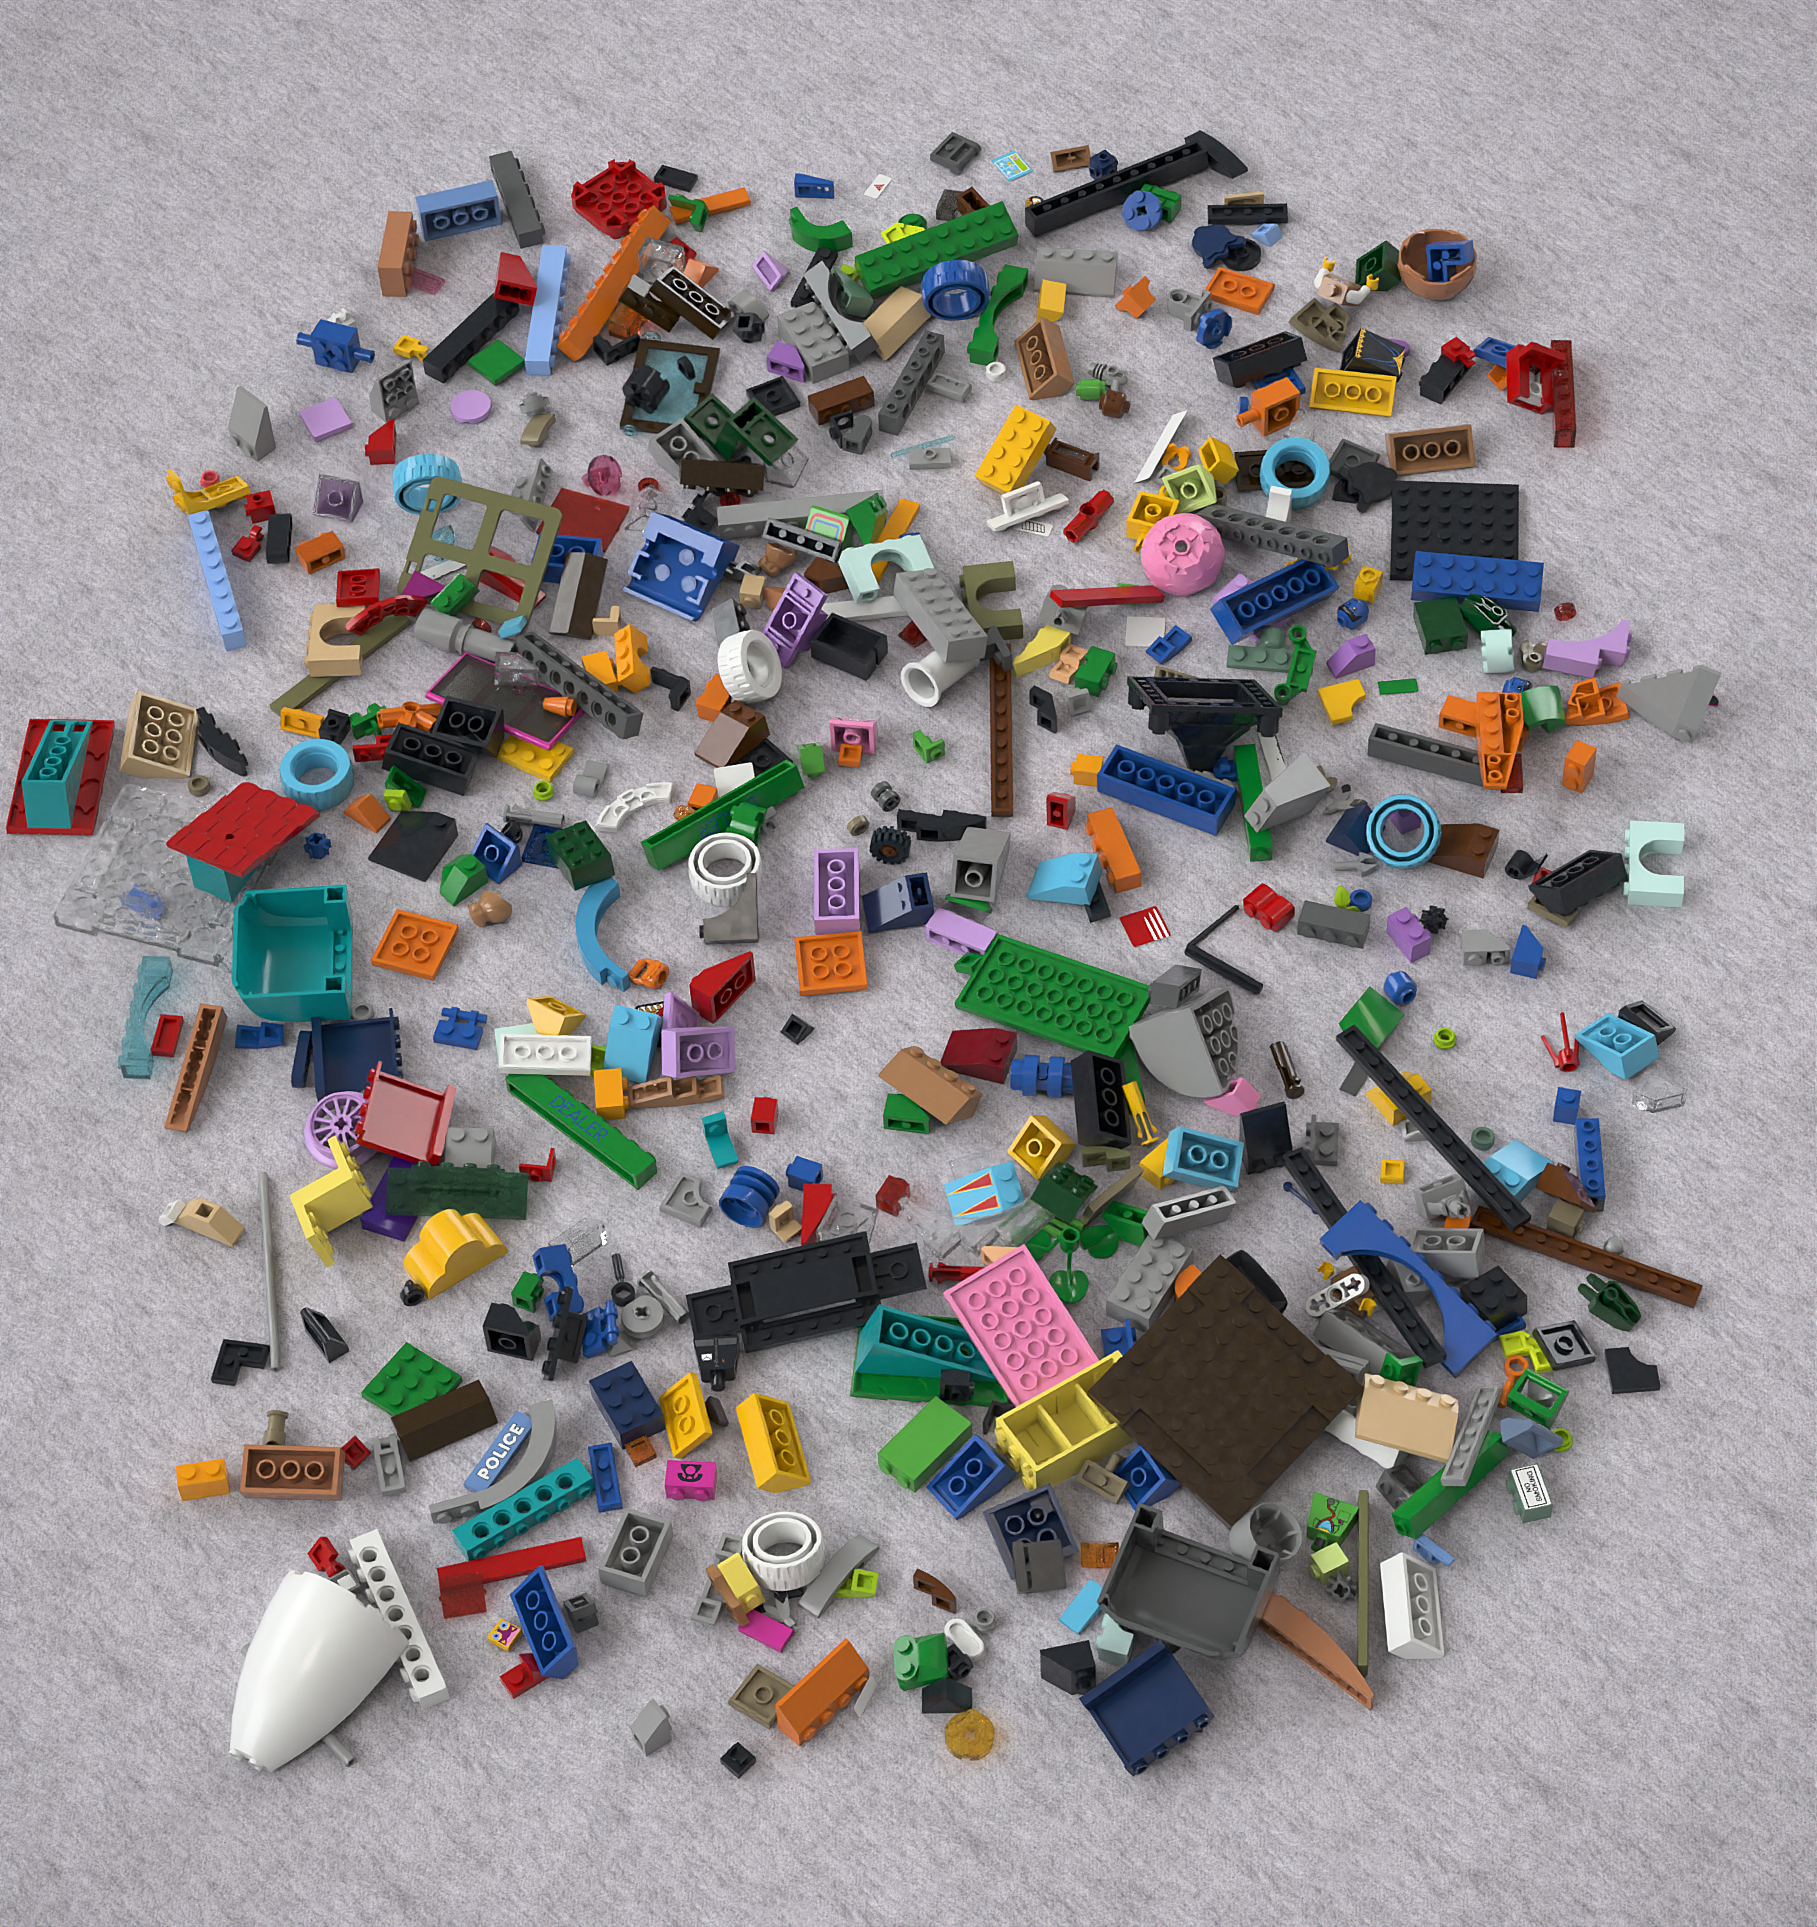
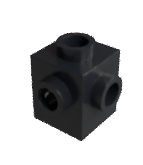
M736 313L733 332L744 343L761 341L762 334L765 332V323L756 313Z

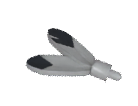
M1345 784L1338 790L1333 803L1327 806L1322 814L1331 815L1337 810L1346 811V809L1368 803L1362 799H1348L1351 793V786Z
M774 1590L777 1608L764 1603L754 1608V1610L793 1629L794 1633H798L797 1624L790 1617L791 1612L787 1591Z

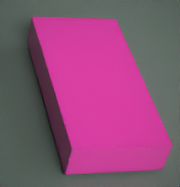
M754 1609L746 1615L750 1623L743 1627L738 1626L739 1632L780 1653L794 1634L793 1629Z

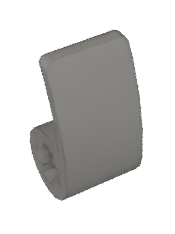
M747 290L740 291L728 301L729 309L735 314L756 313L762 321L769 317V313L764 306Z
M588 760L583 775L577 774L575 777L573 792L595 798L603 783L607 764Z

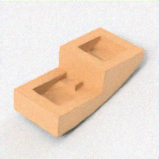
M1069 644L1060 653V659L1050 670L1049 678L1069 684L1080 665L1084 663L1085 656L1089 650Z

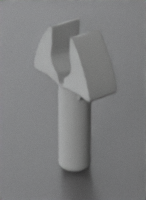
M1359 852V859L1356 861L1334 862L1333 869L1335 871L1357 869L1361 872V877H1365L1376 870L1375 857Z

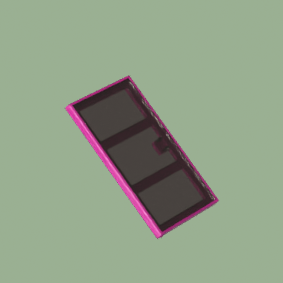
M467 652L449 668L425 695V698L440 705H443L446 696L501 708L504 710V732L548 751L557 744L585 713L584 710L577 707L575 715L567 718L544 710L543 702L546 697L564 696L554 689Z

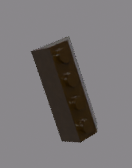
M679 457V484L683 485V489H696V486H704V490L716 491L717 487L725 488V492L737 493V489H746L747 494H758V490L763 491L765 465Z

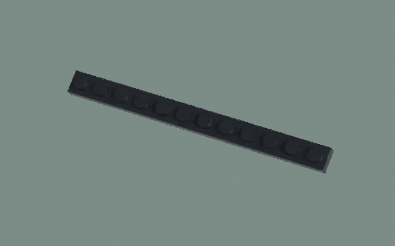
M1355 1024L1336 1035V1041L1454 1170L1464 1178L1465 1182L1511 1232L1516 1231L1531 1221V1214Z
M1303 1147L1282 1155V1163L1327 1228L1330 1229L1347 1213V1210ZM1347 1256L1358 1273L1368 1278L1370 1290L1415 1355L1423 1360L1422 1365L1426 1369L1446 1360V1352L1379 1256Z

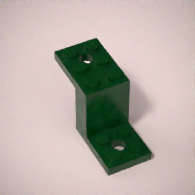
M711 393L684 418V421L726 461H730L743 448L748 446L770 467L799 440L754 397L734 414ZM708 417L715 418L718 423H710ZM764 436H771L774 442L766 441Z

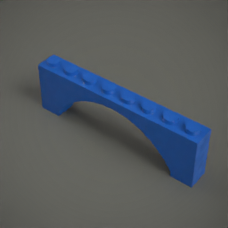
M1361 1200L1358 1201L1319 1239L1320 1245L1336 1261L1342 1256L1350 1255L1379 1256L1398 1262L1416 1273L1428 1285L1440 1307L1445 1332L1443 1349L1447 1354L1446 1360L1440 1362V1364L1456 1378L1496 1340V1328L1487 1319L1483 1321L1478 1316L1479 1311L1471 1303L1466 1304L1461 1299V1293L1454 1286L1449 1288L1443 1282L1445 1280L1444 1276L1436 1269L1432 1271L1426 1265L1428 1263L1426 1258L1419 1252L1415 1254L1409 1248L1411 1244L1403 1236L1398 1237L1393 1232L1394 1227L1386 1219L1382 1221L1376 1216L1377 1211L1370 1203L1364 1204Z

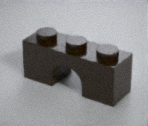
M633 274L624 287L618 301L670 333L681 315L663 301L653 298L649 293L650 284Z

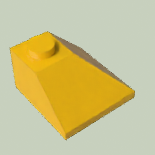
M550 995L528 998L526 1001L536 1032L541 1035L570 1036L586 1016L585 1013Z

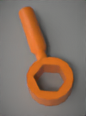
M1512 1355L1505 1361L1504 1372L1509 1379L1503 1386L1502 1395L1497 1405L1499 1408L1504 1409L1506 1407L1507 1396L1514 1387V1380H1518L1529 1366L1528 1361L1520 1355ZM1518 1363L1523 1367V1370L1514 1372L1509 1366Z

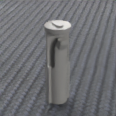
M507 804L504 808L503 821L506 823L510 816L532 819V822L515 820L517 823L563 828L565 823L564 814L522 809L516 804L513 805L512 809L532 812L533 815L510 812V805Z
M647 1270L640 1275L637 1284L641 1287L646 1286L643 1287V1291L656 1298L678 1324H683L689 1320V1312L660 1283L658 1275L654 1274L652 1270Z

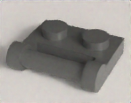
M951 132L930 154V161L946 167L953 174L958 175L962 171V167L981 151V147L978 143ZM965 148L968 149L957 162L954 161Z

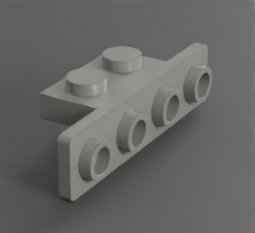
M542 458L538 459L533 474L517 479L512 496L543 504L553 473L551 467ZM524 515L520 516V521L531 532L535 531L538 519Z

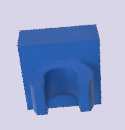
M1228 756L1220 757L1219 761L1212 767L1215 778L1237 782L1233 759L1228 760Z

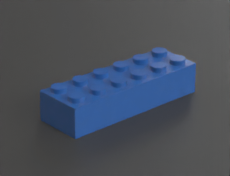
M1416 551L1411 600L1428 601L1456 596L1458 604L1461 605L1465 598H1468L1472 593L1485 596L1504 609L1539 612L1544 563Z
M1301 559L1219 599L1210 610L1231 645H1234L1260 632L1265 627H1270L1329 598L1340 587L1329 570L1326 571L1325 565Z
M1117 744L1097 774V792L1217 836L1235 806V788Z

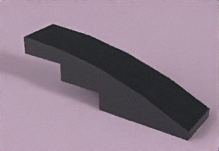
M1199 130L1184 138L1185 144L1197 139L1202 142L1208 150V162L1211 170L1231 179L1248 171V167L1234 153L1205 132Z

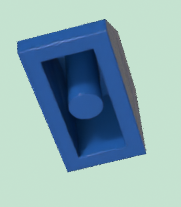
M1522 925L1511 960L1510 973L1537 979L1539 971L1544 970L1546 958H1543L1544 948L1525 925Z

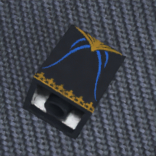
M1361 327L1343 351L1339 370L1396 376V382L1398 383L1403 373L1400 370L1406 358L1403 356L1405 347Z

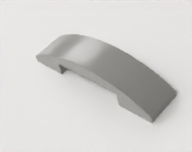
M725 1532L722 1533L713 1564L717 1569L719 1563L736 1553L743 1557V1537ZM709 1577L702 1596L698 1597L691 1620L715 1626L726 1603L722 1596L716 1592Z
M861 1534L852 1538L820 1570V1574L811 1582L802 1596L799 1606L816 1618H819L833 1602L834 1594L854 1573V1569H857L860 1565L865 1566L879 1550V1546Z

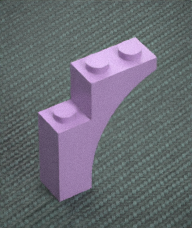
M1621 620L1612 631L1592 640L1573 642L1549 638L1542 668L1594 678L1595 671H1600L1602 663L1621 667L1623 660H1628L1630 647L1627 646V643L1631 642L1633 631L1629 630L1630 621Z

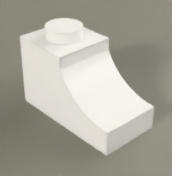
M1271 486L1265 517L1290 522L1291 489Z

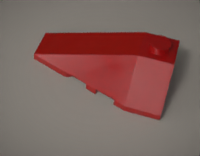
M491 546L489 551L491 556L516 562L509 554ZM487 570L482 573L480 579L481 583L518 603L520 602L525 581ZM541 589L534 609L546 598V594Z

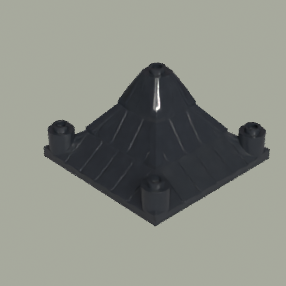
M1127 676V685L1129 687L1128 704L1135 710H1144L1145 706L1149 708L1148 729L1152 730L1153 734L1164 735L1165 731H1172L1187 768L1194 772L1199 771L1203 773V771H1210L1222 756L1226 747L1248 732L1252 726L1257 725V732L1261 733L1262 737H1274V734L1279 732V720L1282 717L1283 708L1255 679Z

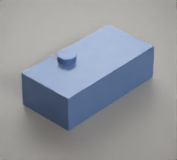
M493 180L415 197L419 223L425 242L502 225L498 195Z

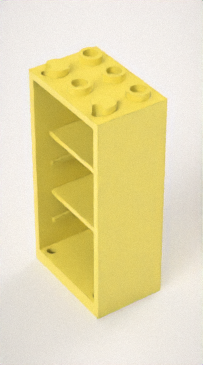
M1118 1350L996 1418V1448L1001 1455H1006L1009 1459V1465L1021 1475L1022 1482L1027 1490L1031 1489L1033 1491L1049 1483L1054 1487L1079 1473L1086 1459L1096 1463L1134 1441L1086 1395L1088 1390L1122 1357Z

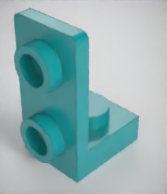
M724 1111L702 1117L703 1134L716 1168L720 1169L738 1163V1156L728 1133Z

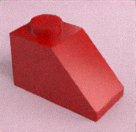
M389 420L369 435L368 444H365V456L369 457L370 465L395 464L397 432L394 420Z
M1058 792L1047 794V825L1068 830L1076 811V797Z

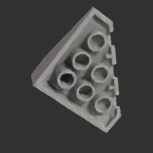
M1697 665L1693 667L1691 672L1683 673L1682 669L1668 671L1666 677L1657 678V675L1653 674L1641 677V682L1631 683L1630 679L1623 680L1616 697L1669 735L1692 744L1722 673L1703 665Z

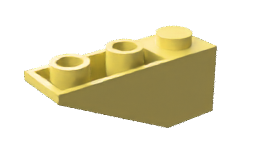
M1050 625L1041 628L1032 642H1028L1025 650L1015 657L1012 664L1014 677H1020L1058 661L1060 653L1071 644V633Z

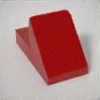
M533 1653L519 1654L520 1664L499 1676L501 1683L513 1699L549 1678L541 1675Z

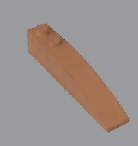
M200 1003L165 1123V1129L187 1133L207 1087L228 1017L222 1006Z
M1272 1591L1258 1628L1371 1710L1374 1706V1694L1346 1653L1309 1618L1306 1612L1297 1610L1284 1596H1278Z

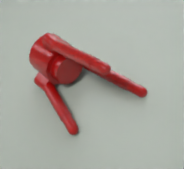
M1561 1012L1560 1018L1565 1048L1560 1050L1559 1055L1556 1056L1545 1035H1542L1541 1039L1554 1061L1555 1068L1560 1067V1070L1563 1072H1571L1580 1065L1579 1042L1575 1039L1573 1051L1569 1044L1565 1014Z

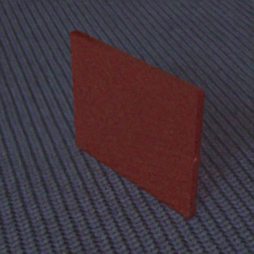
M561 488L551 507L559 509L563 515L558 535L599 538L602 540L603 553L607 551L630 510V506ZM543 520L536 531L538 535L539 533H542L544 526Z

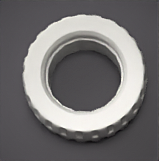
M748 630L729 636L722 642L718 652V669L723 685L731 697L748 705L775 696L781 686L782 668L778 653L771 640L760 631Z
M718 833L708 836L694 847L688 861L692 889L703 901L712 905L734 906L744 891L747 873H756L757 891L762 883L763 866L759 850L752 841L739 834ZM721 859H734L745 865L739 873L730 877H716L706 870L710 864Z
M776 1512L759 1518L746 1530L742 1539L743 1561L759 1586L769 1590L788 1591L809 1584L820 1574V1570L824 1567L825 1546L821 1529L812 1519L795 1512ZM779 1543H796L803 1546L796 1553L787 1556H773L764 1552L769 1547Z

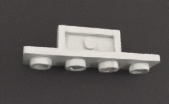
M1037 481L1001 495L1005 514L987 520V525L993 531H1003L1011 525L1022 524L1032 517H1040L1048 511L1059 510L1064 505L1069 504V499L1062 493L1045 499L1042 484Z

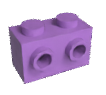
M1405 907L1387 916L1386 932L1410 963L1430 954L1432 936L1427 929L1422 927L1416 914H1412Z

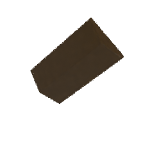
M1267 450L1234 452V459L1239 469L1236 474L1238 492L1262 490L1260 468ZM1296 460L1287 461L1275 470L1278 481L1288 488L1306 487L1315 479L1311 468L1305 463Z
M586 552L566 553L549 631L550 634L591 640L593 619L597 615L608 559Z
M479 1379L390 1418L409 1462L498 1424L490 1399Z

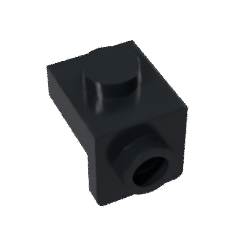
M954 1643L947 1648L949 1666L947 1670L949 1677L958 1681L966 1677L974 1666L970 1657L964 1654Z

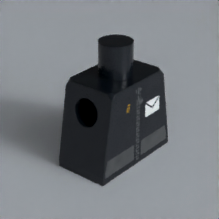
M739 1336L693 1338L701 1381L704 1383L711 1382V1389L713 1391H723L725 1389V1381H734L736 1379L740 1355Z

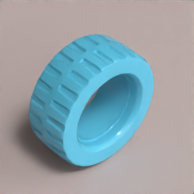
M1289 437L1274 443L1266 451L1260 468V482L1265 495L1269 498L1271 486L1291 489V509L1294 510L1307 508L1319 501L1322 495L1325 494L1330 479V462L1326 453L1315 442L1301 437ZM1296 460L1308 465L1313 471L1315 479L1304 488H1288L1278 481L1275 470L1287 461Z
M420 454L403 460L396 466L392 474L395 502L403 510L420 515L429 487L418 486L430 485L431 480L438 476L462 482L459 466L452 459L437 454ZM446 495L439 513L446 512L455 507L461 498ZM431 500L429 512H434L437 501Z
M312 739L301 742L292 747L281 761L279 771L285 796L299 804L309 805L317 811L326 810L340 804L347 798L353 788L354 773L350 757L342 746L333 741ZM328 768L336 772L330 780L322 784L308 785L299 782L301 776L311 769Z
M1398 794L1382 800L1370 814L1366 825V836L1371 851L1381 862L1393 868L1412 869L1421 866L1431 859L1440 845L1442 832L1438 815L1426 801L1413 795ZM1399 811L1416 813L1421 817L1424 824V837L1421 843L1415 849L1408 852L1391 850L1386 846L1383 839V827L1386 820L1392 814Z

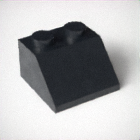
M1089 1640L1040 1650L1041 1678L1070 1695H1084L1096 1686V1665Z

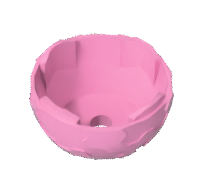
M1179 513L1157 521L1145 536L1141 550V563L1148 580L1157 589L1178 597H1188L1211 586L1219 576L1225 561V548L1217 529L1206 519L1191 513ZM1179 542L1187 544L1188 548L1185 552L1180 553L1175 549Z

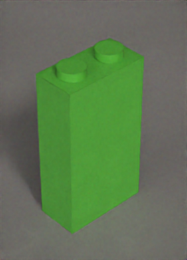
M935 1396L878 1452V1466L883 1473L890 1474L896 1478L903 1488H909L915 1493L973 1436L972 1423Z

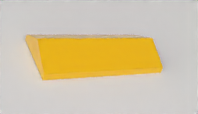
M1315 368L1309 408L1391 417L1397 377Z

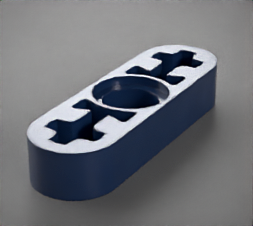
M300 1030L291 1074L292 1088H305L313 1049L312 1031Z

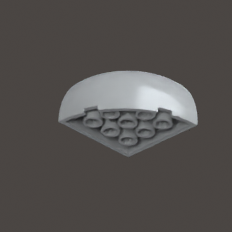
M1229 985L1191 997L1177 1009L1166 1007L1128 1027L1130 1038L1134 1042L1144 1065L1156 1079L1168 1088L1186 1096L1206 1098L1222 1095L1231 1086L1232 1074L1237 1073L1240 1059V1029L1234 1022L1233 1014H1236L1237 1011Z

